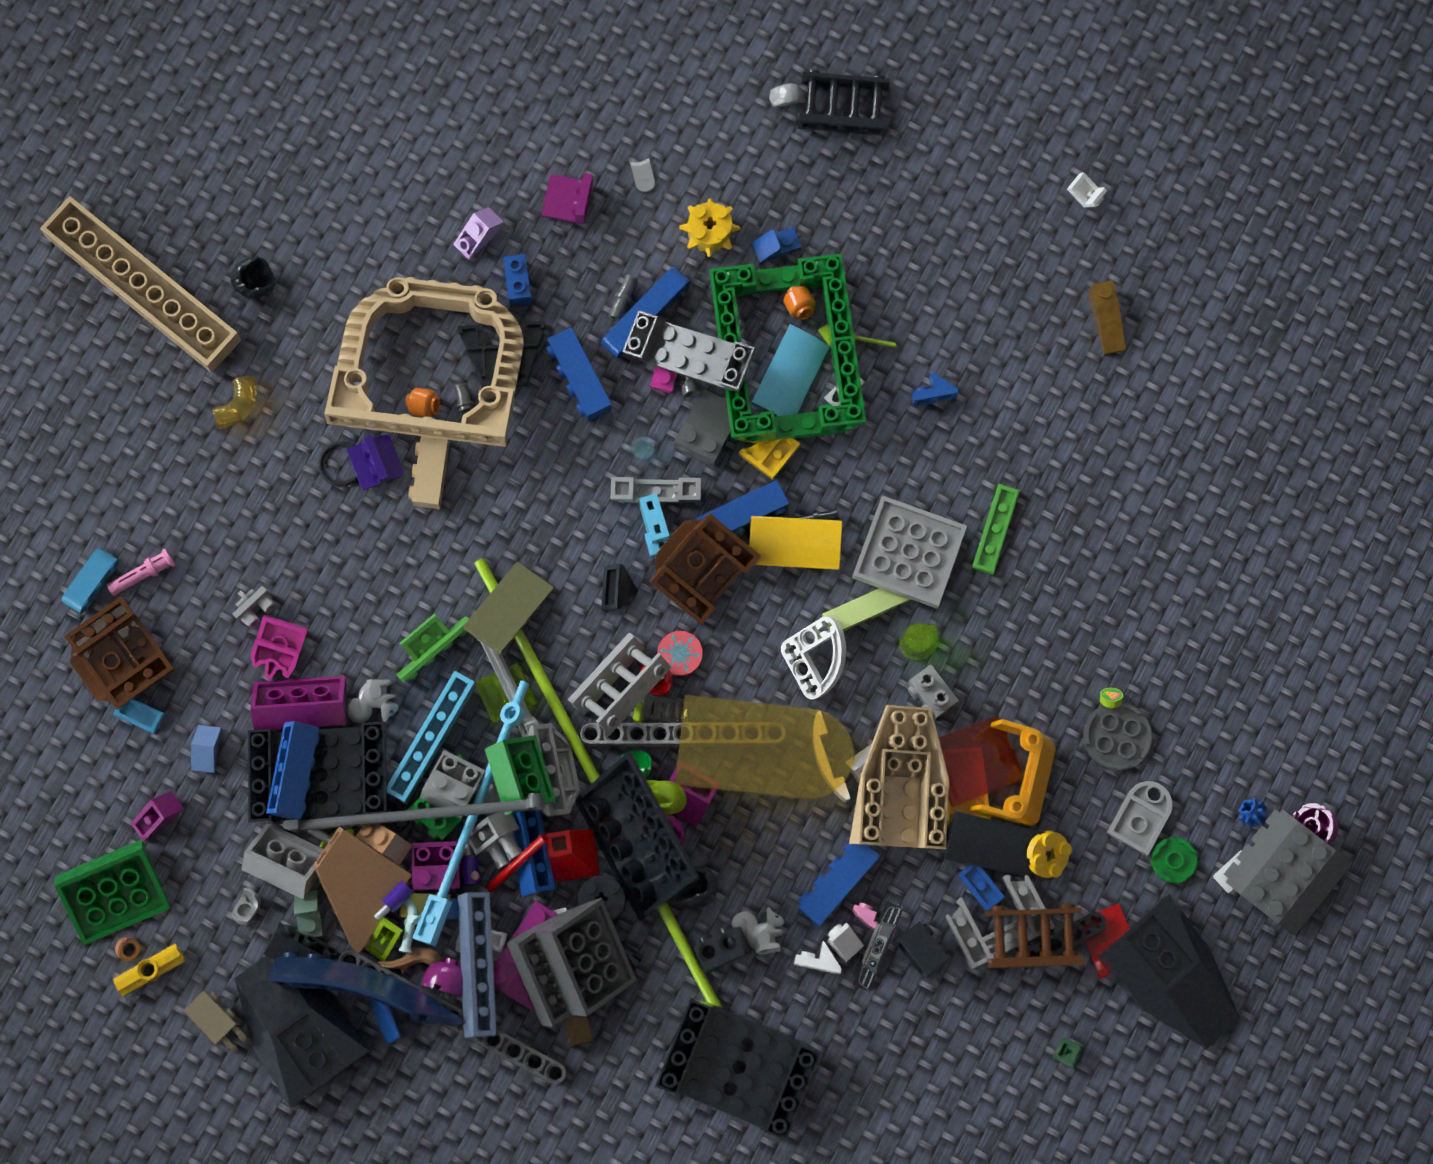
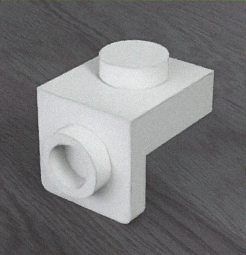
M1080 173L1067 188L1083 207L1098 206L1103 201V196L1107 192L1104 187L1098 188L1085 173Z

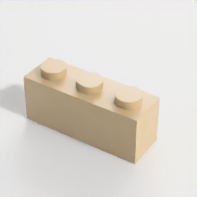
M421 436L420 442L416 443L415 456H418L417 464H413L412 477L415 478L414 486L409 488V499H412L413 506L441 509L450 447L449 440Z

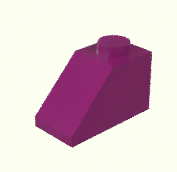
M168 791L150 800L131 822V825L141 839L146 841L174 821L184 810V807L173 792Z

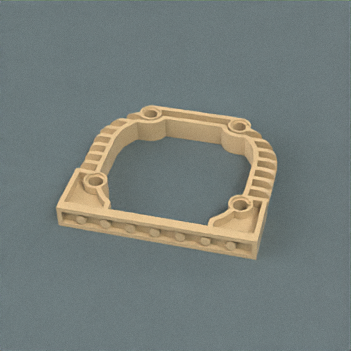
M397 277L387 283V288L376 290L373 295L362 299L355 309L352 310L346 323L337 366L334 368L325 409L327 424L506 447L523 353V335L516 318L505 306L497 302L495 292L477 285L471 287L463 286L459 283L448 284L440 283L436 280L424 281L413 277ZM485 302L490 303L489 305H482ZM414 306L470 313L477 323L490 325L496 329L500 337V344L491 386L483 387L478 394L479 404L462 416L461 423L435 420L432 417H413L409 414L395 415L375 412L373 403L366 396L369 386L366 374L362 371V366L371 330L387 312L405 313ZM355 382H360L359 385H352ZM489 399L495 400L492 403L486 402Z

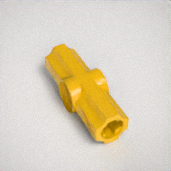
M173 944L151 958L142 960L137 966L117 976L113 981L121 996L125 997L145 984L157 980L161 975L186 961L177 944ZM153 964L155 968L154 973L147 977L144 969L147 965Z

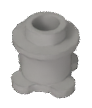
M494 780L493 784L489 786L483 803L501 802Z

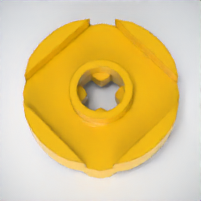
M1044 831L1045 833L1041 835L1037 834L1028 846L1027 858L1030 859L1031 864L1029 867L1038 876L1057 878L1061 876L1068 863L1072 847L1067 843L1063 835L1053 831ZM1047 851H1051V855L1049 858L1046 855Z

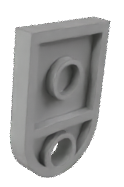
M1145 781L1135 785L1128 792L1106 834L1148 856L1172 811V799L1167 789L1153 781ZM1154 788L1159 791V800L1153 801L1148 797L1149 789Z

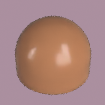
M123 937L117 941L115 952L120 959L132 961L138 956L140 945L134 938ZM132 943L134 946L133 953L124 955V946Z

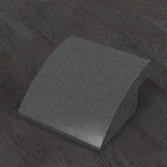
M603 898L560 913L532 927L507 943L542 1026L553 1027L569 1015L587 1017L637 981Z

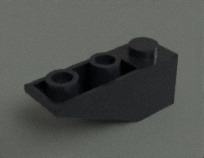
M282 923L278 924L263 953L273 960H276L277 956L284 957L285 952L298 953L300 958H307L308 954L322 955L321 959L339 961L341 956L335 948L325 946L317 942L314 937L310 935L305 936L293 926Z

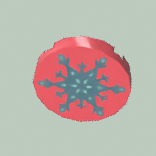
M686 631L669 633L661 640L658 646V653L671 666L670 671L673 676L692 674L698 669L702 661L703 650L700 641L693 634Z

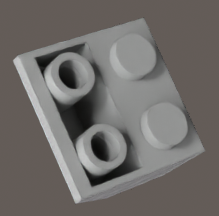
M444 750L423 787L420 799H424L438 808L469 805L485 770Z

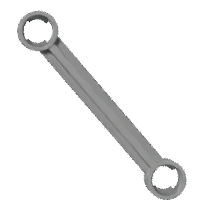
M480 641L509 702H513L518 687L502 654L497 653ZM523 700L521 706L524 708L525 716L519 724V729L522 737L528 736L530 726L539 724L535 717L531 716Z

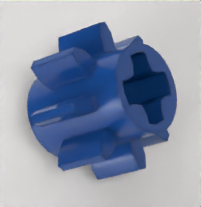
M1256 798L1253 800L1248 799L1241 804L1238 810L1241 814L1239 819L1244 825L1248 824L1250 828L1260 826L1268 817L1265 812L1267 807L1262 801L1258 802Z

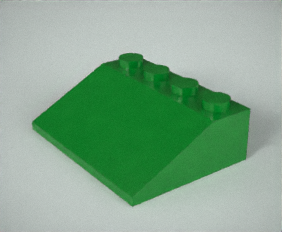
M142 839L55 876L54 887L83 946L171 908L153 861Z

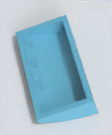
M790 324L752 400L751 407L762 412L774 411V416L797 414L830 346Z

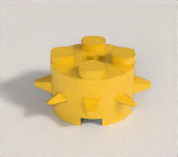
M710 198L707 203L688 207L690 213L688 223L680 225L681 230L688 232L690 240L687 245L688 249L698 247L700 251L706 252L708 257H711L713 252L720 251L722 247L729 250L732 249L730 243L731 234L740 230V226L732 224L730 214L733 208L731 206L726 208L724 205L713 203V200Z

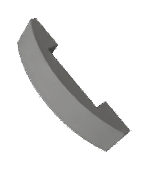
M611 477L610 499L614 501L640 503L639 498L656 493L660 504L701 501V478L637 480L634 477Z

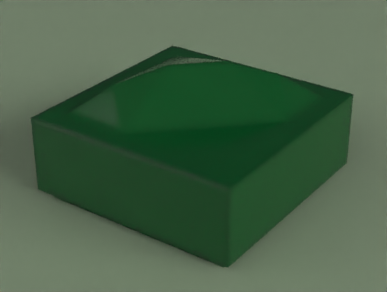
M1062 1037L1053 1059L1075 1069L1085 1047Z

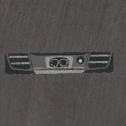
M886 901L853 981L854 986L870 991L902 914L903 907Z

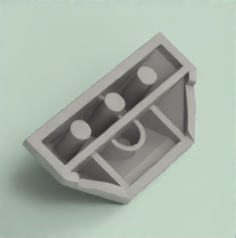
M552 723L530 726L528 736L536 735L556 798L555 802L545 805V809H542V811L548 817L570 814L580 792L572 747Z

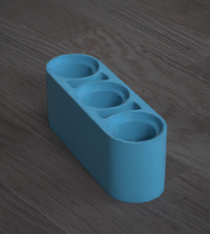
M97 548L65 591L62 602L78 613L83 614L116 570L119 559L102 548Z

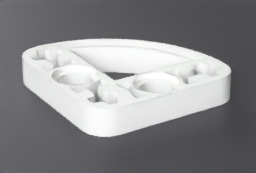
M833 616L820 618L785 640L781 646L784 659L803 694L809 699H817L828 693L837 683L844 668L846 659L845 637L839 621ZM827 623L832 624L830 630L823 632L819 631V629H823L824 627H826ZM809 631L815 635L813 644H809L806 641V634ZM832 638V664L827 676L822 680L808 652ZM791 645L796 646L793 653L789 652ZM798 656H802V659H798L794 662V659H796ZM801 662L808 666L806 675H802L799 672ZM811 676L813 677V679H809V681L805 682L804 680L810 678ZM813 685H817L816 692L812 693L810 689L813 688Z

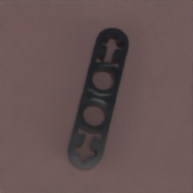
M1092 912L1073 922V928H1079L1082 932V937L1074 941V947L1100 933L1105 928L1106 919L1103 914ZM1094 916L1095 919L1100 918V928L1097 929L1093 926L1088 929L1091 934L1086 935L1085 928L1080 923L1084 921L1086 926L1091 923V917ZM1064 928L1051 935V940L1058 939L1062 944L1061 950L1054 952V956H1059L1065 951ZM1042 941L1029 947L1028 952L1034 951L1038 953L1042 951V948L1039 947L1042 945Z

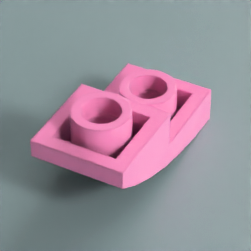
M860 903L859 906L854 905L852 912L863 924L874 931L878 923L874 921L877 912L872 911V906Z

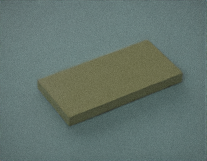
M516 562L464 624L463 629L501 654L550 595L554 587L519 562Z

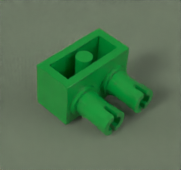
M419 797L408 810L438 807ZM458 817L413 820L419 826L424 823L429 828L427 833L435 841L441 839L444 842L463 823Z

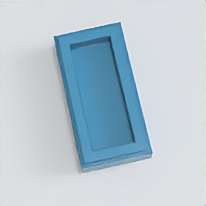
M132 699L118 710L115 709L113 713L114 716L152 734H156L166 715L136 699Z

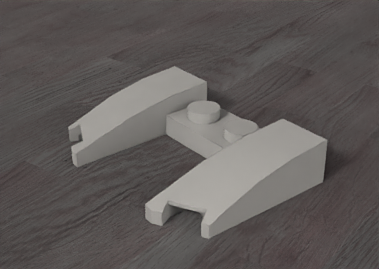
M1010 875L1003 877L1017 910L1045 909L1028 875H1025V881H1011ZM961 897L956 902L959 908L951 917L947 914L945 918L972 971L986 964L987 958H994L993 953H996L995 931L982 937ZM1040 914L1027 915L1028 942L1041 936ZM1050 918V931H1052L1055 926ZM1017 920L1004 926L1005 953L1019 947Z

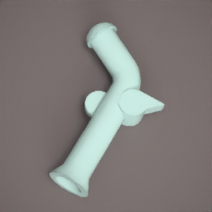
M410 896L404 903L408 914L404 920V936L402 946L399 951L412 953L411 944L414 928L420 920V916L417 915L416 905Z

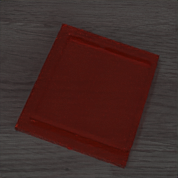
M999 715L939 737L949 777L948 798L952 807L1023 780L1024 774L1006 732L990 727L992 722L1000 720Z

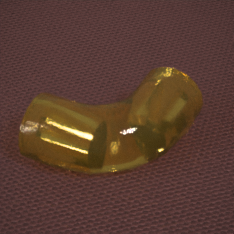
M242 376L232 381L234 389L233 400L226 405L213 407L218 429L241 423L252 412L256 403L254 377Z

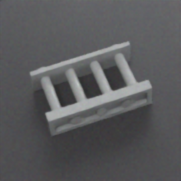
M631 633L625 636L568 698V701L583 716L589 710L599 716L596 722L609 735L671 669V666L659 653L653 659L642 653L645 648ZM635 659L646 666L637 676L627 670ZM620 676L630 682L622 693L611 686ZM604 693L615 700L606 710L596 703Z

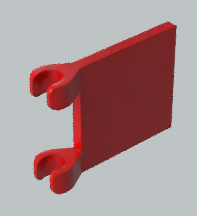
M1119 903L1097 911L1105 917L1106 926L1100 933L1084 941L1099 978L1107 977L1109 971L1096 956L1129 929ZM1093 916L1091 917V923L1085 926L1084 921L1080 923L1085 928L1086 935L1091 934L1088 931L1089 928L1093 926L1097 929L1100 928L1099 923L1101 919H1095Z

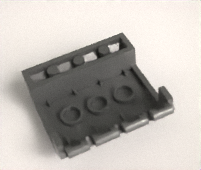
M1275 809L1265 821L1270 825L1268 829L1264 826L1260 827L1251 839L1255 845L1252 847L1247 844L1237 857L1241 863L1237 865L1233 862L1224 875L1228 878L1226 883L1280 926L1296 935L1353 863L1284 810L1278 812Z

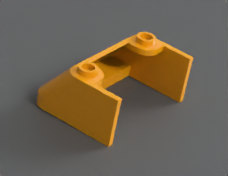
M1004 719L992 722L990 727L1020 736L1021 746L1030 752L1019 796L1008 797L1004 802L1003 810L980 804L971 806L970 811L1023 827L1034 826L1040 818L1055 755V744L1037 729Z

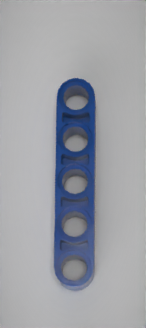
M675 266L670 268L604 336L601 344L616 358L621 357L624 354L622 351L638 311L660 317L688 288L691 280Z

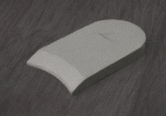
M649 158L642 162H630L636 188L643 193L650 192L655 186V180Z

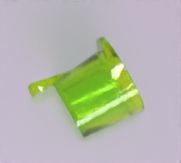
M916 623L908 627L902 633L899 641L902 653L912 660H922L934 653L938 646L937 634L939 632L935 624L929 626Z

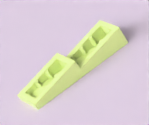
M879 588L823 613L822 617L833 616L837 618L844 632L911 599ZM827 623L826 627L828 628V630H830L832 624Z

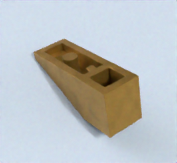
M1111 280L1092 284L1088 291V296L1103 354L1107 355L1125 351L1126 346L1119 301L1114 282Z

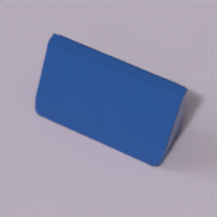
M370 1000V1005L385 1042L389 1044L401 1039L403 1035L391 1006Z

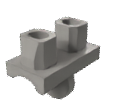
M263 586L256 592L251 589L246 595L240 590L238 595L241 599L235 604L238 609L233 613V616L242 625L245 624L254 629L261 621L255 614L261 608L269 614L276 608V605L272 600L273 597Z

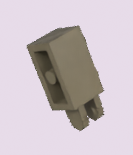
M203 991L183 1011L214 1044L220 1045L223 1042L232 1052L236 1053L239 1049L228 1036L234 1031L238 1038L245 1043L249 1040V1037L238 1027L239 1024L235 1021L238 1018L237 1015L229 1008L225 1010L220 1005L222 1000L213 991L210 994L207 991Z

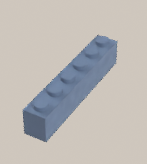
M489 892L465 893L458 896L460 957L463 978L464 1038L489 1037L496 1035Z

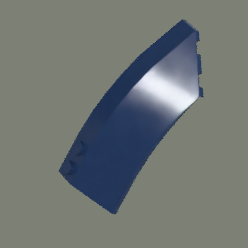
M285 952L284 957L277 956L269 974L268 981L278 987L326 989L350 993L394 1007L411 1015V1019L416 1023L464 1026L463 1020L418 988L367 967L321 959L322 955L308 954L307 958H300L298 953Z

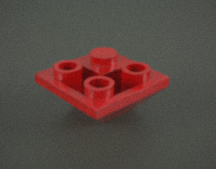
M593 829L568 830L546 834L549 838L547 844L554 883L600 875Z

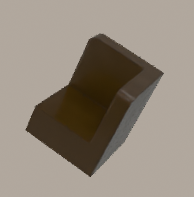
M576 1015L564 1019L570 1047L594 1041L588 1017Z

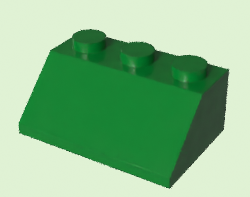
M536 735L502 740L485 749L501 802L526 800L528 795L533 793L542 794V797L545 799V805L556 801ZM528 810L511 811L504 813L505 815H511L516 813H522Z

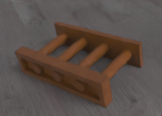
M1075 903L1061 904V909L1006 910L1005 906H991V911H985V916H994L996 953H993L994 958H987V967L1085 965L1084 955H1077V951L1074 949L1073 913H1082V908H1075ZM1063 913L1065 951H1063V956H1054V951H1051L1050 914ZM1040 914L1042 940L1040 957H1031V952H1028L1027 915ZM1003 915H1017L1019 943L1017 957L1008 958V953H1005Z

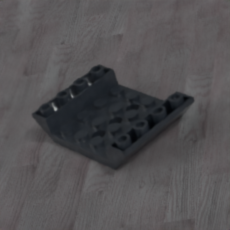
M385 722L362 723V727L319 729V742L314 751L315 763L309 777L310 788L306 792L305 797L306 809L299 820L386 813ZM271 729L248 730L249 823L282 825L286 820H293L266 813L282 732H274ZM325 747L327 755L322 759H318L316 757L317 749ZM326 770L327 778L322 782L317 781V772ZM322 792L327 793L328 800L326 803L318 804L316 801L318 794Z
M690 998L655 1087L674 1095L680 1093L762 1127L765 1129V1133L787 1141L822 1052L797 1038L720 1006ZM746 1038H750L755 1042V1048L751 1051H746L742 1047L741 1043ZM736 1060L745 1062L746 1070L744 1072L738 1073L733 1069V1063ZM727 1082H733L737 1085V1092L730 1095L725 1092L724 1085Z

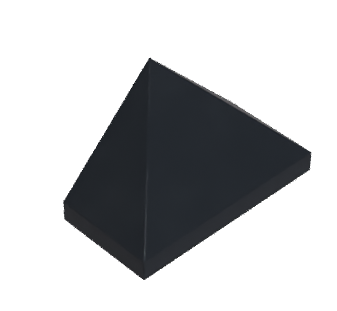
M623 564L604 566L601 610L621 609L638 590Z

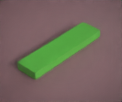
M998 484L971 569L994 575L1020 490Z

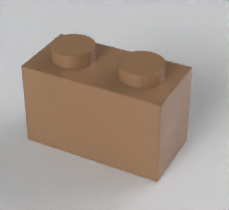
M380 824L363 825L356 836L357 839L398 865L401 864L412 847L410 843Z

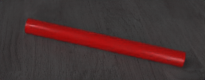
M541 834L486 886L487 890L494 892L549 840L548 836Z

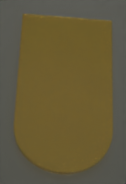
M685 695L675 785L816 799L837 790L845 782L851 771L855 758L850 735L839 720L824 711Z

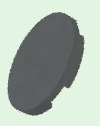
M1123 702L1122 705L1116 708L1101 706L1096 709L1087 719L1083 730V742L1090 758L1099 766L1113 771L1128 770L1141 763L1148 755L1153 740L1152 729L1146 717L1135 706Z

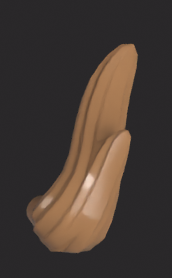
M411 947L412 953H407L402 958L393 961H378V964L388 969H401L403 974L413 964L422 962L430 966L432 963L441 961V956L436 950L431 948Z

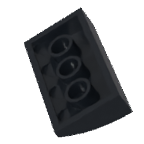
M956 811L951 813L943 859L1022 878L1028 875L1031 879L1033 872L1029 867L1031 864L1030 859L1027 858V849L1031 840L1037 834L1041 835L1044 832Z

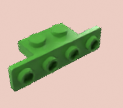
M435 614L428 618L399 643L413 661L397 673V677L402 682L413 679L418 674L417 670L423 665L431 664L435 660L436 654L441 650H447L453 644L452 641L456 637L463 636L468 632L463 627L469 618L465 616L449 630Z

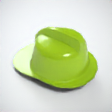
M647 780L665 814L679 813L684 809L686 794L679 785L670 781Z

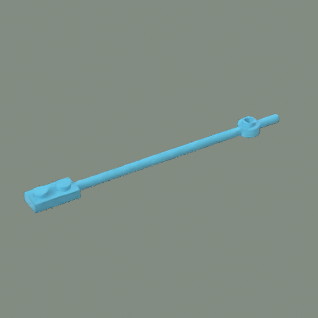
M520 681L513 702L507 703L501 710L500 717L504 725L497 743L507 740L512 727L519 725L524 719L525 711L521 704L529 686V683L525 681ZM489 763L473 804H483L493 779ZM468 815L437 896L429 894L413 935V939L419 942L436 946L452 904L446 897L478 815Z

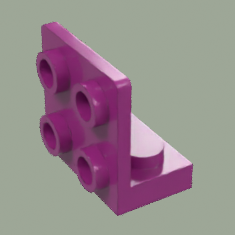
M584 173L583 179L580 180L551 174L542 208V216L584 225L593 188V175Z

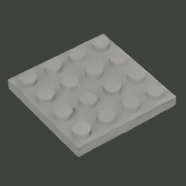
M882 495L852 578L938 609L967 526Z

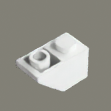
M847 923L844 926L838 924L828 934L830 938L827 943L845 963L864 946Z

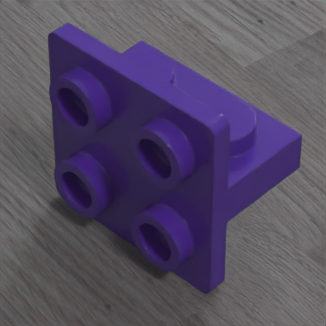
M389 434L376 438L370 435L363 438V443L347 448V454L362 490H367L404 475Z

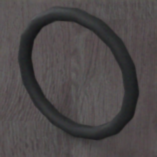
M345 441L334 442L321 452L318 459V471L321 477L329 484L338 487L348 486L357 480V476L355 475L352 479L345 482L331 480L323 470V459L332 448L337 446L350 448L355 445Z

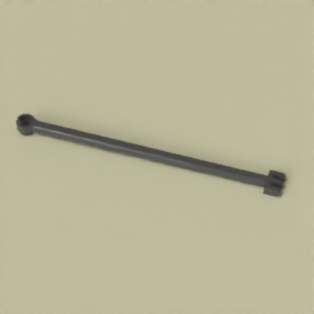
M533 793L529 794L526 800L310 820L293 819L284 821L283 828L298 833L314 829L522 810L545 809V799L542 797V794Z

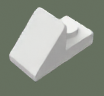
M824 941L821 945L819 959L815 958V954L802 951L801 955L796 954L794 961L796 966L838 975L841 973L840 965Z

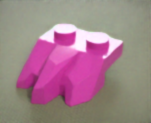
M264 615L250 655L253 666L258 667L261 664H266L264 676L269 680L272 679L275 672L279 669L282 670L283 676L289 678L301 654L308 628Z

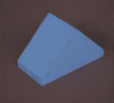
M198 725L191 742L192 771L215 773L222 731L221 727Z

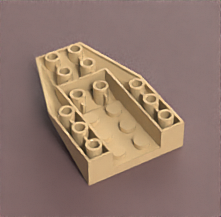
M886 705L861 773L849 844L946 849L949 777L931 708Z

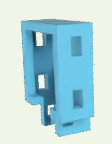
M657 493L639 498L640 510L647 530L645 541L651 560L655 559V554L670 537Z

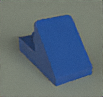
M794 227L775 233L774 229L752 242L759 264L801 250Z
M930 372L931 389L920 387L915 389V392H912L911 395L912 406L956 399L958 389L934 372Z

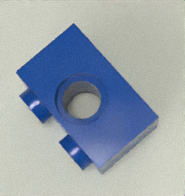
M525 254L503 257L510 307L532 305Z

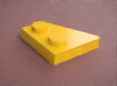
M793 438L757 442V444L747 449H741L739 455L773 480L800 447V443Z

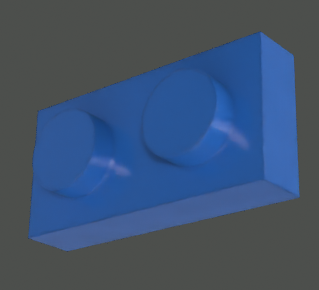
M969 865L957 875L984 911H988L991 906H994L1004 898V895L980 867Z

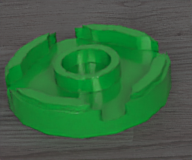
M1171 837L1162 840L1155 846L1151 854V865L1159 879L1167 883L1178 884L1188 880L1194 874L1198 863L1197 854L1193 846L1186 840Z

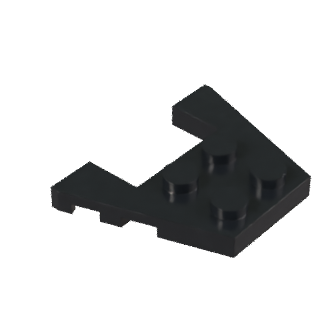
M545 321L525 322L526 343H523V353L516 387H527L544 334ZM478 325L458 326L460 337L481 388L491 386L499 345L479 346Z

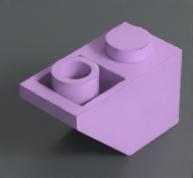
M489 207L475 212L454 245L468 259H471L494 238L504 221Z

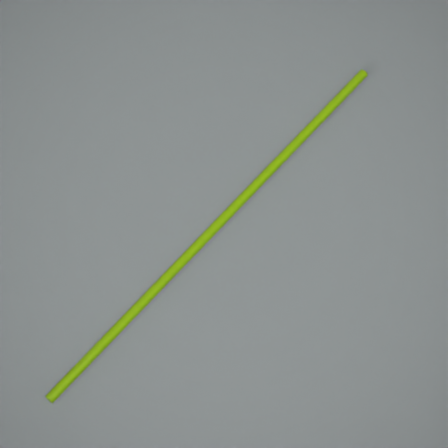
M482 558L474 564L491 593L498 583L485 558ZM521 629L514 639L592 784L600 775ZM669 905L663 906L658 911L706 1002L722 1007Z

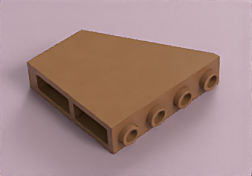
M341 827L337 829L313 865L350 946L360 953L362 949L365 950L371 942L370 937L380 923L374 915L384 906L382 900L401 881L409 886L411 882L409 878L412 874Z

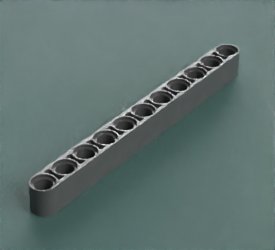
M346 951L341 954L339 961L345 962L347 957L355 956L356 965L367 968L375 967L379 972L418 988L448 1010L458 1012L459 1017L463 1020V1010L354 951ZM445 1025L464 1036V1026ZM496 1029V1033L500 1036V1043L494 1047L488 1044V1037L469 1038L552 1084H560L566 1079L567 1071L562 1064ZM514 1044L519 1045L521 1048V1053L516 1058H512L508 1054L509 1047ZM537 1055L542 1060L541 1066L537 1069H532L529 1066V1059ZM553 1067H560L562 1070V1077L559 1080H552L549 1076V1072Z

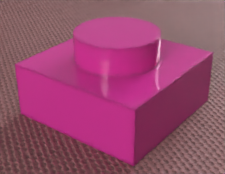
M655 366L650 388L672 394L677 373Z

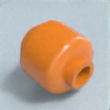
M804 286L791 287L788 289L783 300L790 315L796 319H807L814 313L816 307L815 299L809 289Z
M416 387L406 396L405 405L413 416L422 418L432 417L440 409V398L437 397L436 392L433 390Z

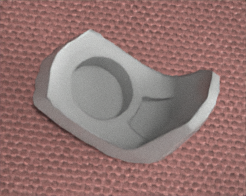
M785 84L773 88L769 99L772 106L782 107L793 103H806L807 93L796 84Z
M244 888L238 903L231 913L234 921L241 925H248L252 921L261 904L259 895L252 889Z

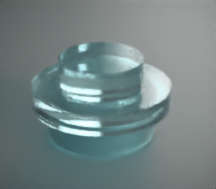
M646 437L637 438L632 444V453L638 459H648L654 452L652 441Z

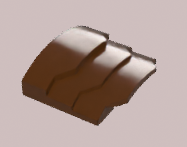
M709 513L702 520H685L655 554L656 573L650 580V583L702 625L716 609L714 603L742 571L747 574L761 556L715 516Z
M122 596L64 636L72 647L70 664L96 700L111 702L116 710L176 671Z

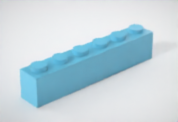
M454 671L388 783V795L408 805L477 687L474 681Z

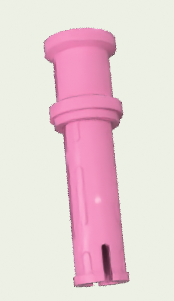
M164 548L162 553L151 559L149 557L146 558L141 566L107 583V587L111 594L116 596L151 575L156 577L162 570L170 566H176L168 550Z

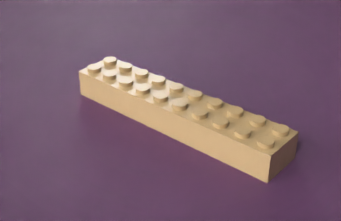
M71 196L65 200L40 228L47 239L211 373L241 341L234 329Z

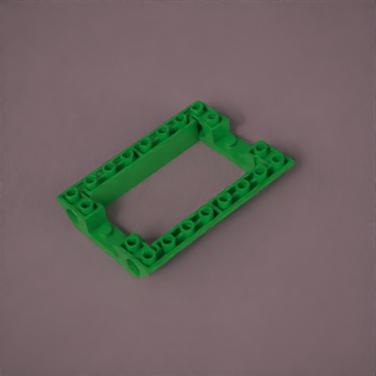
M842 254L800 258L796 266L754 270V264L709 269L718 339L730 343H735V341L742 343L736 296L788 291L793 286H804L807 288L822 287L839 403L838 406H832V404L819 405L817 412L774 416V411L760 412V415L751 416L747 378L745 376L740 391L725 389L732 439L757 443L843 433L866 423Z

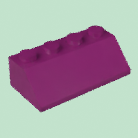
M345 676L254 682L250 706L254 730L283 729L285 722L292 721L315 727L346 725L347 694Z

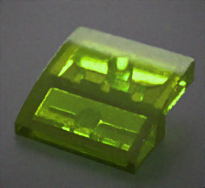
M520 663L508 667L517 687L520 681L528 683ZM494 672L476 681L475 684L492 722L497 723L502 721L500 713L502 708L509 703V700ZM530 685L523 699L528 709L538 705Z

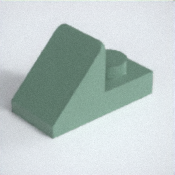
M318 890L309 891L304 899L294 895V915L297 916L298 932L314 938L324 936Z

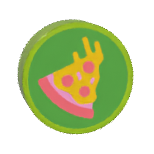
M1105 688L1100 692V703L1103 706L1116 708L1122 705L1123 693L1119 689Z

